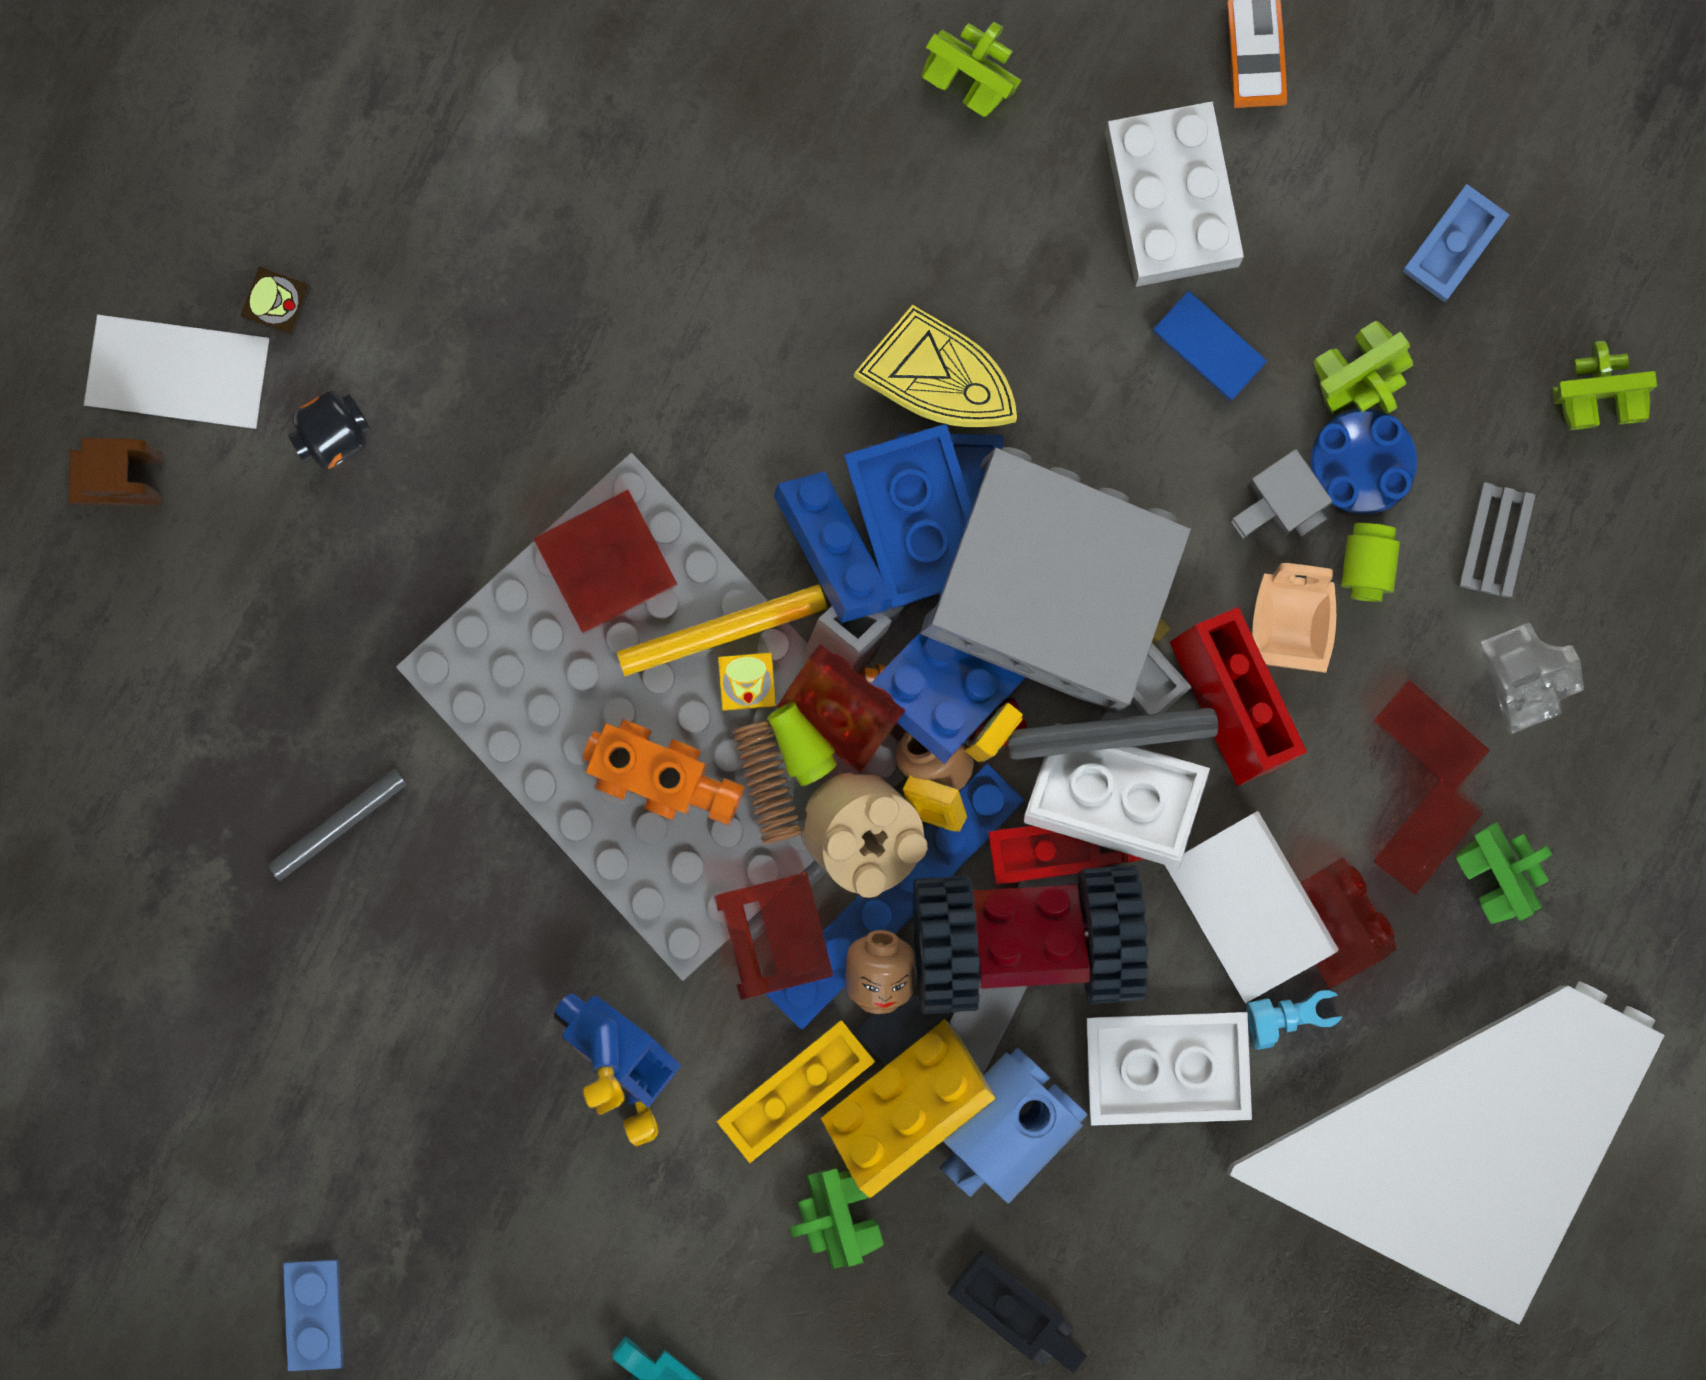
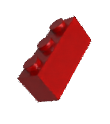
M1239 607L1200 622L1169 642L1200 709L1212 708L1216 712L1218 734L1214 738L1237 786L1279 769L1307 753Z

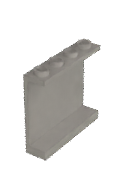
M1003 447L1002 450L995 448L981 462L979 469L985 471L979 491L938 604L926 614L919 634L1115 714L1131 703L1191 529L1178 524V518L1168 511L1158 508H1148V510L1128 503L1129 497L1122 492L1110 488L1096 490L1080 483L1081 478L1069 470L1058 467L1048 470L1031 462L1032 457L1021 450L1011 447Z

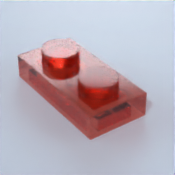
M1410 680L1400 688L1372 721L1452 791H1455L1490 751Z
M1440 777L1377 854L1374 863L1416 895L1479 819L1484 809L1443 777Z

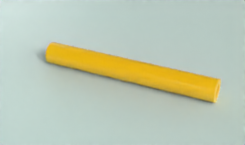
M820 584L616 652L623 674L628 676L827 610L828 608Z

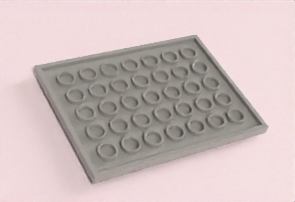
M631 452L400 662L396 668L676 975L684 981L814 861L804 846L802 834L769 844L762 843L763 840L760 838L766 834L759 833V830L769 824L759 825L756 823L759 818L766 815L759 816L754 814L755 810L763 806H753L751 804L752 801L760 797H751L749 793L759 787L749 788L746 786L748 782L756 778L747 779L744 777L745 773L753 769H743L741 767L750 760L739 759V756L747 751L736 749L738 745L744 742L734 740L733 736L735 734L732 733L733 730L768 721L767 717L775 710L788 703L795 702L800 712L835 749L832 756L837 766L824 777L808 785L800 786L795 777H789L784 761L780 765L757 772L763 773L778 769L786 770L783 774L757 782L761 783L782 778L788 779L786 783L761 791L785 787L791 788L787 793L764 800L793 797L792 801L767 810L795 806V810L770 819L797 815L798 818L773 828L799 824L801 825L800 831H802V828L805 830L807 818L805 809L810 797L823 783L839 774L852 772L854 775H869L868 773L878 775L893 788L905 779V776L899 770L895 754L899 742L875 716H872L870 711L859 710V703L861 701L846 685L841 684L804 654L807 642L789 623L624 676L616 651L768 601ZM772 653L776 707L722 711L718 657ZM622 719L652 730L649 741L668 748L671 739L701 750L698 761L708 765L705 776L719 782L726 778L745 786L743 796L732 822L727 826L710 819V812L693 805L688 815L677 811L674 819L670 820L644 809L647 798L627 790L625 798L622 800L595 789L594 786L598 778L585 773L589 763L582 760L585 747L592 732L595 730L602 733L606 723L619 728ZM771 729V730H769V731H766V732H763V733H759V734H755V735L770 733V732H774V731H773V729ZM773 736L747 746H753L777 740L776 737ZM777 744L776 746L761 750L751 755L762 754L776 750L780 751V749ZM618 748L611 754V763L615 768H623L630 761V754L625 748ZM780 753L777 756L756 762L754 764H760L780 759L783 760V758ZM674 768L664 770L660 777L662 786L667 789L676 787L680 781L679 772Z

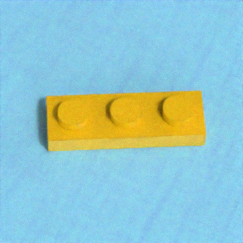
M841 1020L716 1122L747 1161L751 1163L875 1063V1061Z

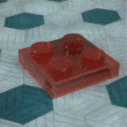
M629 490L533 538L583 635L678 586Z
M821 644L807 659L776 707L779 709L788 703L795 702L800 712L835 749L834 753L859 773L871 761L906 711L894 701L888 692L875 687L853 670L843 657L833 654Z

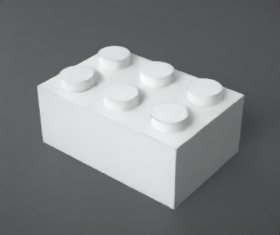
M1213 101L1108 121L1105 137L1135 287L1239 267L1244 255Z

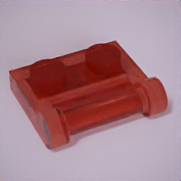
M807 872L713 896L717 912L723 911L741 980V983L736 985L740 1000L834 976ZM758 901L777 974L764 978L761 976L744 905Z

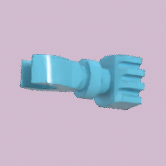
M1317 990L1299 1003L1293 1004L1290 999L1279 1001L1276 1008H1273L1268 998L1247 1002L1246 1012H1248V1029L1252 1046H1255V1050L1274 1047L1275 1043L1278 1042V1029L1283 1028L1284 1032L1288 1033L1296 1031L1297 1025L1308 1023L1316 1027L1336 1025L1342 1019V1016L1322 1019L1316 1013V1004L1323 998L1338 995L1330 990Z

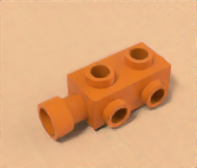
M622 719L619 728L606 723L602 733L595 730L592 732L585 747L582 760L589 763L585 773L598 778L594 786L595 789L624 800L627 790L647 798L644 809L670 820L674 819L677 811L688 815L693 805L710 812V819L727 826L732 822L743 796L745 786L726 778L719 782L705 776L708 765L698 761L701 750L671 739L668 748L649 741L652 730ZM618 748H625L630 754V761L623 768H615L611 763V754ZM668 768L676 769L680 775L678 785L671 789L664 788L660 781L662 772Z

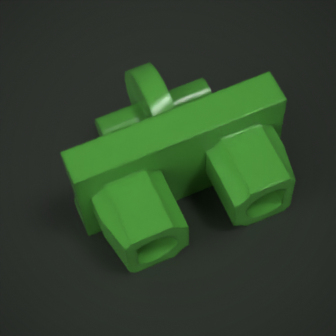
M1496 822L1475 834L1476 839L1455 855L1468 879L1489 869H1492L1501 887L1479 898L1481 907L1491 924L1508 920L1515 916L1521 921L1542 908L1524 870H1526L1535 888L1549 881L1540 862L1553 855L1548 845L1533 851L1525 834L1519 835L1510 840L1519 857L1517 860L1500 825Z
M831 1169L805 1176L811 1198L797 1202L803 1222L788 1227L791 1237L806 1234L812 1254L824 1250L827 1251L831 1269L844 1266L851 1267L863 1263L862 1256L883 1246L880 1229L875 1219L852 1224L847 1204L866 1199L868 1196L858 1188L849 1171L838 1173L837 1169Z

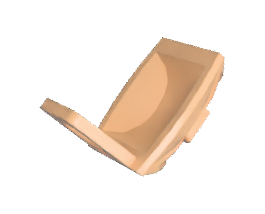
M1281 563L1274 574L1264 573L1254 607L1252 636L1266 665L1327 672L1334 646L1337 617L1334 582H1330L1333 576L1332 569ZM1295 575H1302V576H1307V577H1306V578H1301V577H1295Z

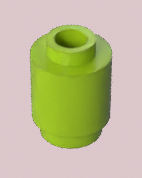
M1354 523L1353 535L1347 536L1341 587L1351 589V599L1382 602L1383 593H1394L1400 542L1395 540V527L1372 523Z

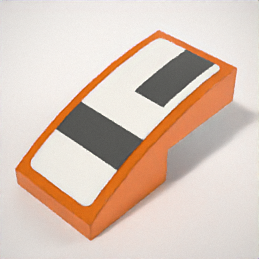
M1227 0L1226 12L1230 42L1229 65L1234 108L1287 105L1281 0Z

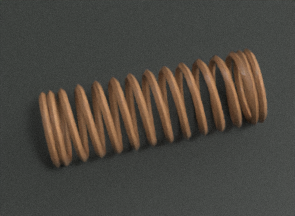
M769 721L747 725L732 732L735 734L733 736L735 741L744 742L738 745L736 749L747 751L742 753L739 759L750 760L741 767L743 769H753L745 773L744 777L747 779L756 778L748 782L746 786L749 788L759 787L752 790L749 796L760 797L752 801L751 804L753 806H763L755 810L754 814L759 816L766 815L759 818L756 823L759 825L769 824L759 830V833L766 834L760 838L763 840V844L785 840L802 834V831H800L801 825L799 824L773 828L796 820L798 818L797 815L770 819L795 810V806L767 810L790 802L793 797L789 796L764 801L787 793L791 788L785 787L761 792L786 783L788 779L782 778L757 783L783 774L786 771L785 769L757 773L783 763V760L780 759L754 764L779 755L781 753L779 750L751 755L776 746L778 744L777 741L747 746L775 736L774 732L755 735L773 729Z

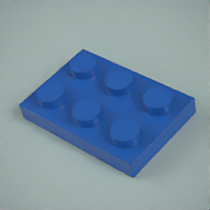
M947 424L844 455L879 572L893 596L890 605L891 610L941 595L972 510V504Z
M918 634L870 683L864 694L945 764L1026 677Z

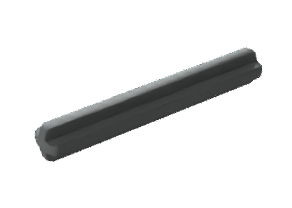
M1202 708L1014 730L1006 740V748L1009 758L1017 760L1215 737L1218 734V719L1214 709Z

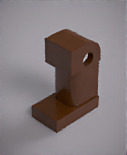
M82 438L81 450H70L69 503L72 505L162 506V495L147 484L128 482V463L163 464V453L153 449L150 443L144 440Z

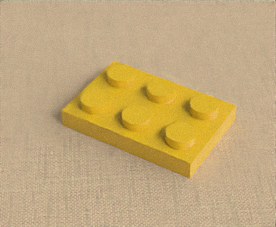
M944 1019L821 1117V1120L858 1188L871 1198L994 1101L996 1097L958 1032Z

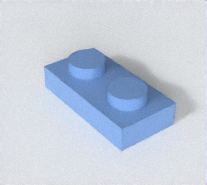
M1466 184L1402 272L1440 300L1446 302L1509 217V214Z
M339 1259L283 1263L288 1371L343 1368Z

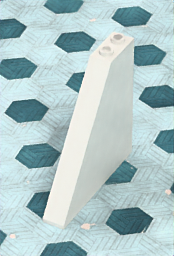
M1578 981L1575 989L1570 986H1559L1230 1164L1226 1174L1520 1325L1665 1035L1652 1029L1656 1021L1652 1017L1629 1006H1626L1624 1012L1621 1013L1605 1005L1604 1002L1608 995L1590 985Z

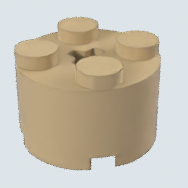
M852 772L843 773L827 780L810 797L805 809L807 818L805 830L802 828V840L809 855L838 885L848 891L858 893L862 897L872 898L896 886L910 874L917 862L925 856L927 841L924 838L923 824L919 814L887 781L878 775L868 773L869 775H854Z

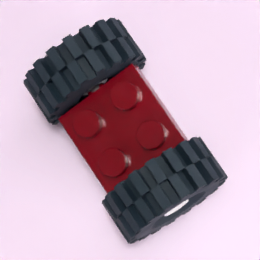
M1137 866L1080 869L1079 884L975 891H972L970 876L914 879V945L922 1013L977 1011L979 1008L980 986L981 989L1084 983L1085 992L1090 1004L1145 1000L1148 988L1147 923H1145L1142 883L1140 882Z

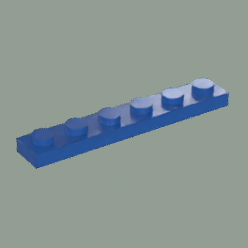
M988 763L959 792L967 814V819L960 832H953L928 823L924 827V838L927 841L926 854L922 860L917 862L910 874L899 884L883 891L876 897L866 898L859 894L764 992L801 1030L845 987L847 950L851 944L873 931L884 930L896 934L913 917L914 879L951 877L989 838L988 832L996 831L1025 801Z

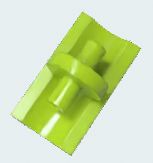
M995 21L985 33L970 23L966 25L960 36L975 45V49L943 29L939 34H933L926 46L931 53L927 58L921 77L936 87L946 90L959 69L974 78L975 82L964 98L963 103L981 116H988L1000 104L1003 98L1007 99L1013 95L1022 82L1020 78L987 58L989 54L1005 65L1013 52L997 41L1003 27Z
M1374 321L1361 329L1355 336L1356 345L1364 354L1363 356L1348 364L1336 348L1328 350L1313 362L1315 372L1320 381L1324 403L1333 416L1353 403L1356 404L1361 412H1364L1376 403L1386 414L1397 409L1392 393L1407 384L1401 373L1413 366V361L1408 352L1410 343L1401 332L1393 336L1380 322Z
M1596 341L1592 344V357L1574 359L1576 375L1593 373L1594 378L1562 381L1558 383V387L1552 388L1554 404L1562 403L1568 429L1578 430L1600 425L1597 399L1615 397L1618 424L1647 421L1650 413V392L1657 387L1655 371L1611 376V371L1629 369L1628 354L1609 355L1606 341Z

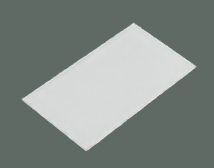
M97 315L84 406L256 429L269 338Z

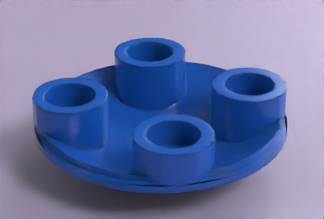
M1354 409L1336 416L1323 427L1312 448L1311 471L1333 502L1331 504L1352 514H1375L1391 508L1409 492L1416 475L1417 453L1410 434L1396 417L1378 410L1367 409L1361 412L1359 409Z

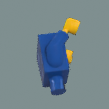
M576 994L567 995L556 1007L554 1019L566 1028L562 1038L590 1061L592 1072L599 1075V1080L583 1087L584 1097L590 1108L596 1107L599 1115L604 1114L622 1104L624 1101L622 1088H624L628 1095V1105L636 1106L638 1112L637 1115L622 1120L629 1141L637 1147L654 1140L658 1135L659 1129L650 1105L655 1102L657 1096L681 1068V1065L651 1036L597 995L591 997L587 1003Z

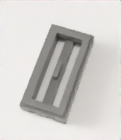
M1486 482L1481 484L1458 587L1508 599L1512 598L1536 494L1522 493L1507 487L1501 488ZM1491 498L1500 499V504L1482 580L1473 579ZM1516 503L1520 504L1502 584L1498 585L1493 582L1511 505Z

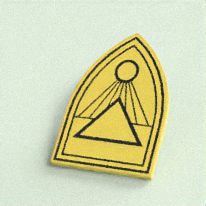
M914 305L909 308L854 373V378L902 407L936 422L962 427H992L1015 423L1017 420L1012 390L1005 375L991 356L965 335Z

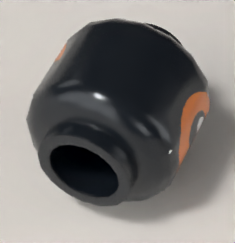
M330 390L294 411L292 421L296 431L289 434L288 437L304 463L313 458L320 467L330 469L362 451L366 445L364 433L370 431L371 428L350 393L342 397L338 392Z

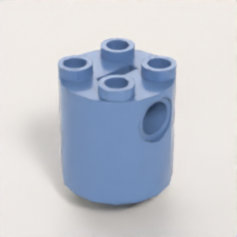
M1018 1048L1011 1054L1005 1052L983 1075L996 1099L943 1140L954 1153L940 1168L970 1197L984 1183H987L1009 1204L1083 1127L1080 1122L1088 1115L1057 1085L1054 1084L1047 1091L1042 1085L1049 1077ZM1033 1100L1031 1109L1024 1115L1019 1116L1021 1107L1026 1102Z

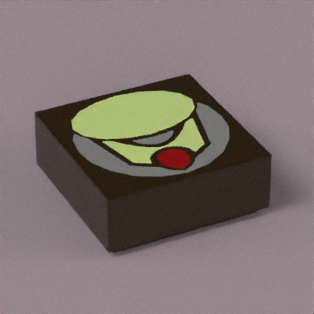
M259 267L241 317L293 336L311 287L307 283Z

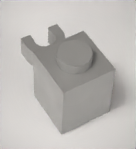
M1295 449L1249 482L1248 486L1259 501L1234 517L1230 523L1241 539H1244L1271 519L1283 536L1296 529L1302 537L1327 520L1322 510L1327 508L1333 501L1297 449Z
M831 606L818 619L804 654L845 686L876 656L888 628L899 618L904 607L892 610L890 607L886 611L841 623L834 608Z

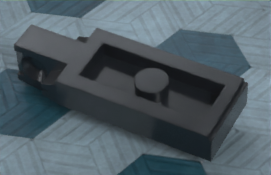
M981 1250L947 1292L1031 1361L1035 1359L1042 1366H1045L1049 1359L1053 1357L1074 1374L1087 1358L1085 1353L1066 1339L1074 1328L1064 1321L1065 1317Z

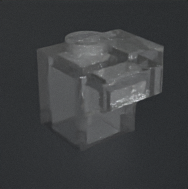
M1530 622L1480 642L1485 673L1495 690L1503 717L1512 734L1561 715L1559 700L1584 690L1581 661L1573 646L1556 647L1544 643L1538 638Z

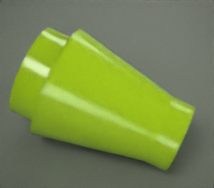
M795 702L780 707L767 717L773 728L788 776L795 777L800 786L817 781L837 766L832 756L835 749L800 712Z

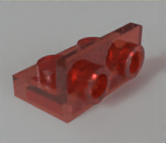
M1343 857L1300 882L1339 949L1335 954L1315 964L1330 989L1380 962L1397 949L1393 941L1395 935L1390 922L1381 912L1375 911L1366 895L1367 886L1362 875L1355 867L1349 866Z

